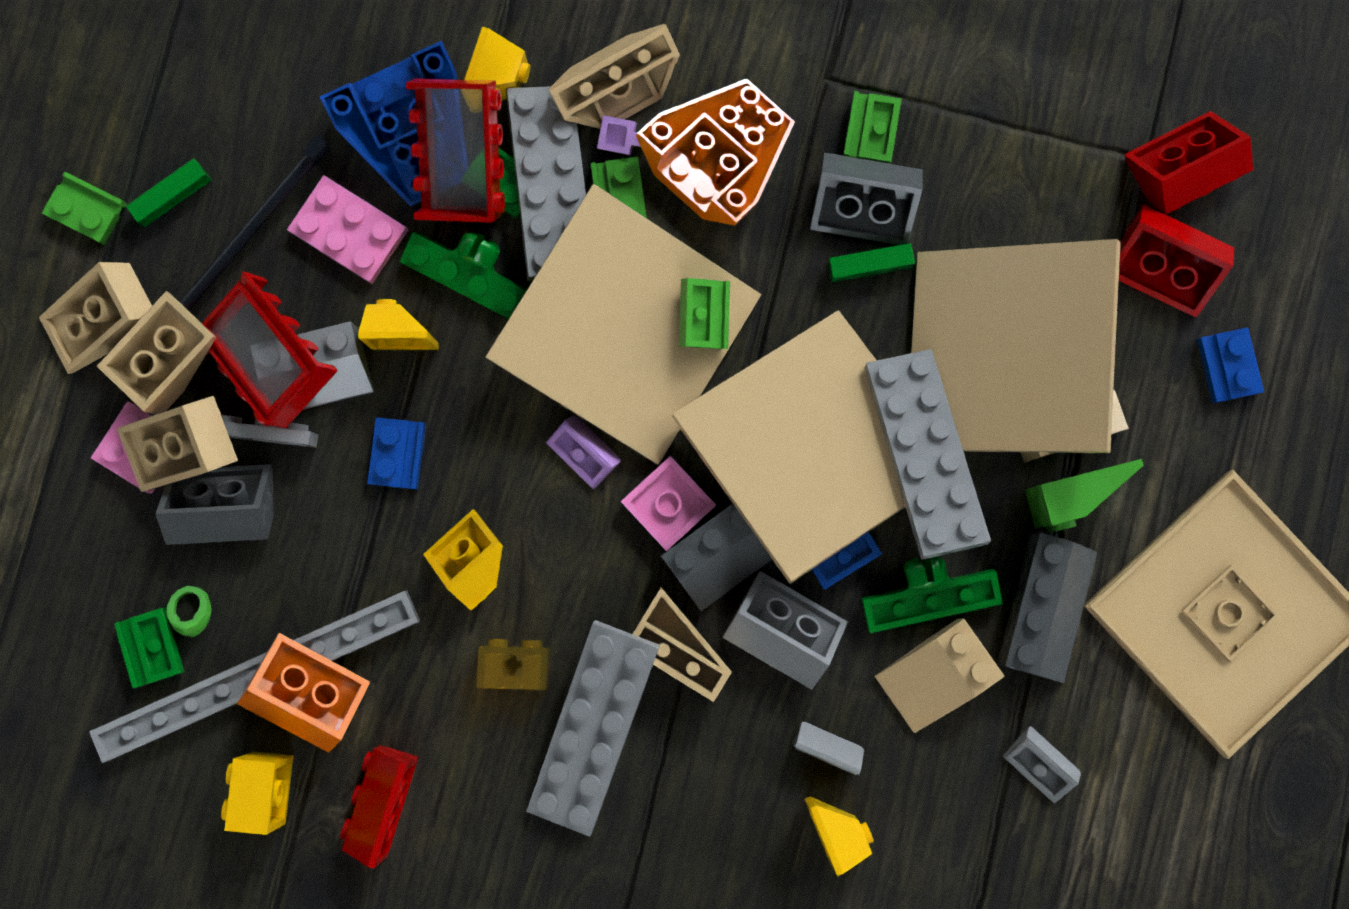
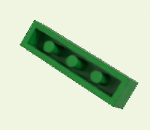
M193 158L132 201L126 208L137 223L145 228L212 179L202 165Z
M909 243L829 258L827 264L832 283L909 269L914 266L915 259L912 245Z

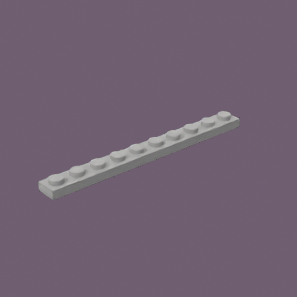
M403 591L294 641L334 661L419 623L420 619L408 591ZM266 653L89 731L101 762H108L237 704Z

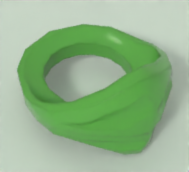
M194 586L178 589L171 596L166 613L170 624L176 632L184 636L195 637L206 628L212 611L209 596L202 588ZM187 594H196L200 600L199 610L194 614L192 620L180 621V617L176 614L178 601Z

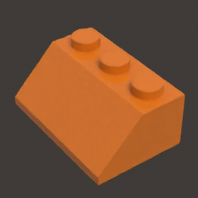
M279 633L251 677L237 705L330 752L342 740L370 681Z

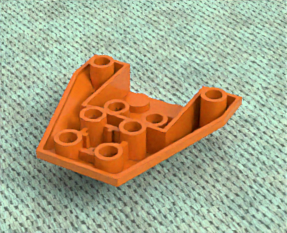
M744 79L659 113L637 132L636 137L654 176L704 220L735 226L758 203L795 121L748 79Z

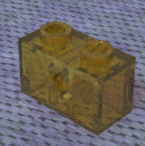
M488 639V645L478 647L477 688L547 690L549 688L550 647H542L541 640H522V646H508V639ZM513 654L516 655L517 661L523 662V667L516 669L515 673H512V667L506 666V661L512 659Z

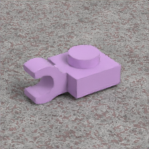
M603 115L597 149L631 155L633 146L641 147L636 137L637 132H635L637 122Z

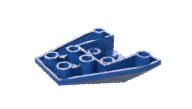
M442 41L411 54L412 57L353 84L348 83L319 96L335 129L410 206L421 202V191H414L413 188L414 178L420 175L419 158L412 157L411 154L412 144L418 141L417 123H410L409 120L410 109L416 107L415 90L406 89V82L415 78L457 80L456 70ZM432 88L437 194L462 183L461 179L469 169L459 89Z

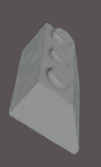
M351 321L297 335L301 339L313 342L319 348L314 354L318 362L333 365L338 370L303 410L374 392L363 342L358 339L359 328ZM279 340L251 346L259 380L266 396H268L273 404L303 371Z
M759 571L732 618L723 638L812 690L829 667L848 621Z

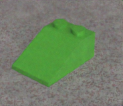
M1142 459L1025 489L1035 529L1046 527L1047 533L1077 526L1075 519L1086 517L1143 467Z

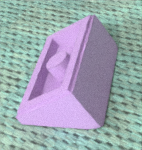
M576 415L564 420L546 442L592 489L596 488L621 462V459Z

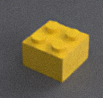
M253 751L233 758V762L228 765L226 771V784L230 785L228 799H225L221 811V818L225 821L224 831L268 835L286 824L294 755Z

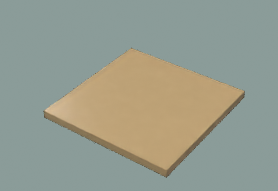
M593 184L485 358L648 460L659 465L680 430L672 418L673 413L701 396L728 349L679 347L681 279L695 278L730 281L728 349L762 294Z
M1118 239L918 252L911 353L932 349L963 451L1110 453L1120 241Z
M839 310L672 415L674 421L789 584L905 508L864 368L866 363L877 360Z
M1229 470L1084 604V607L1226 759H1229L1349 646V592L1234 470Z

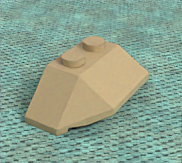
M662 24L627 35L573 65L548 90L565 121L601 129L603 115L626 119L662 99L680 54L667 26Z

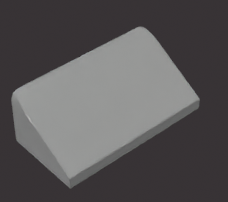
M807 722L800 724L792 743L795 749L849 773L859 775L864 755V749L861 746Z
M1031 726L1020 735L1003 755L1010 764L1054 804L1079 783L1081 775L1079 769Z

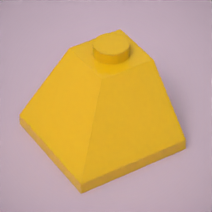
M482 27L464 80H496V89H500L502 101L506 99L507 88H520L521 83L527 82L531 65L528 64L523 49L489 28ZM461 89L470 111L474 113L483 111L482 89Z
M378 299L376 304H366L358 331V339L372 350H439V343L400 304H397L396 300Z
M472 509L423 555L445 587L470 610L485 600L497 587L503 545L478 513Z
M811 796L804 799L828 860L837 876L844 874L872 854L869 844L874 842V839L866 822L860 824L855 815Z

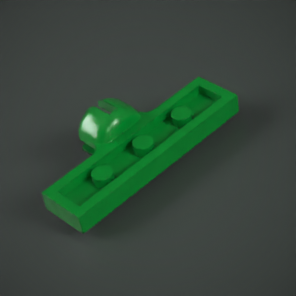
M417 231L412 232L400 259L402 264L508 319L527 288L503 277L495 271L494 264L500 253V247L491 239L489 242L484 241L485 236L474 232L463 234L455 250Z
M939 556L923 559L924 564L922 561L918 562L917 557L907 561L904 565L907 582L902 589L861 598L869 633L1003 604L997 572L994 569L958 577H949L945 561Z

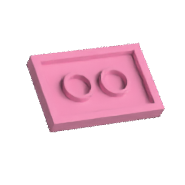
M325 175L318 182L287 229L291 234L370 284L374 283L408 232L406 226Z

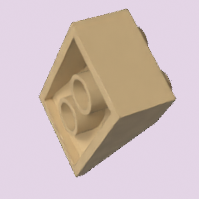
M98 262L50 306L39 319L69 374L107 355L152 305L130 263Z
M166 291L97 367L142 411L157 415L166 412L185 391L215 341L216 336L175 297Z
M214 396L117 428L141 492L207 473L238 461Z
M956 618L874 677L913 733H916L975 698L1005 676L966 620Z

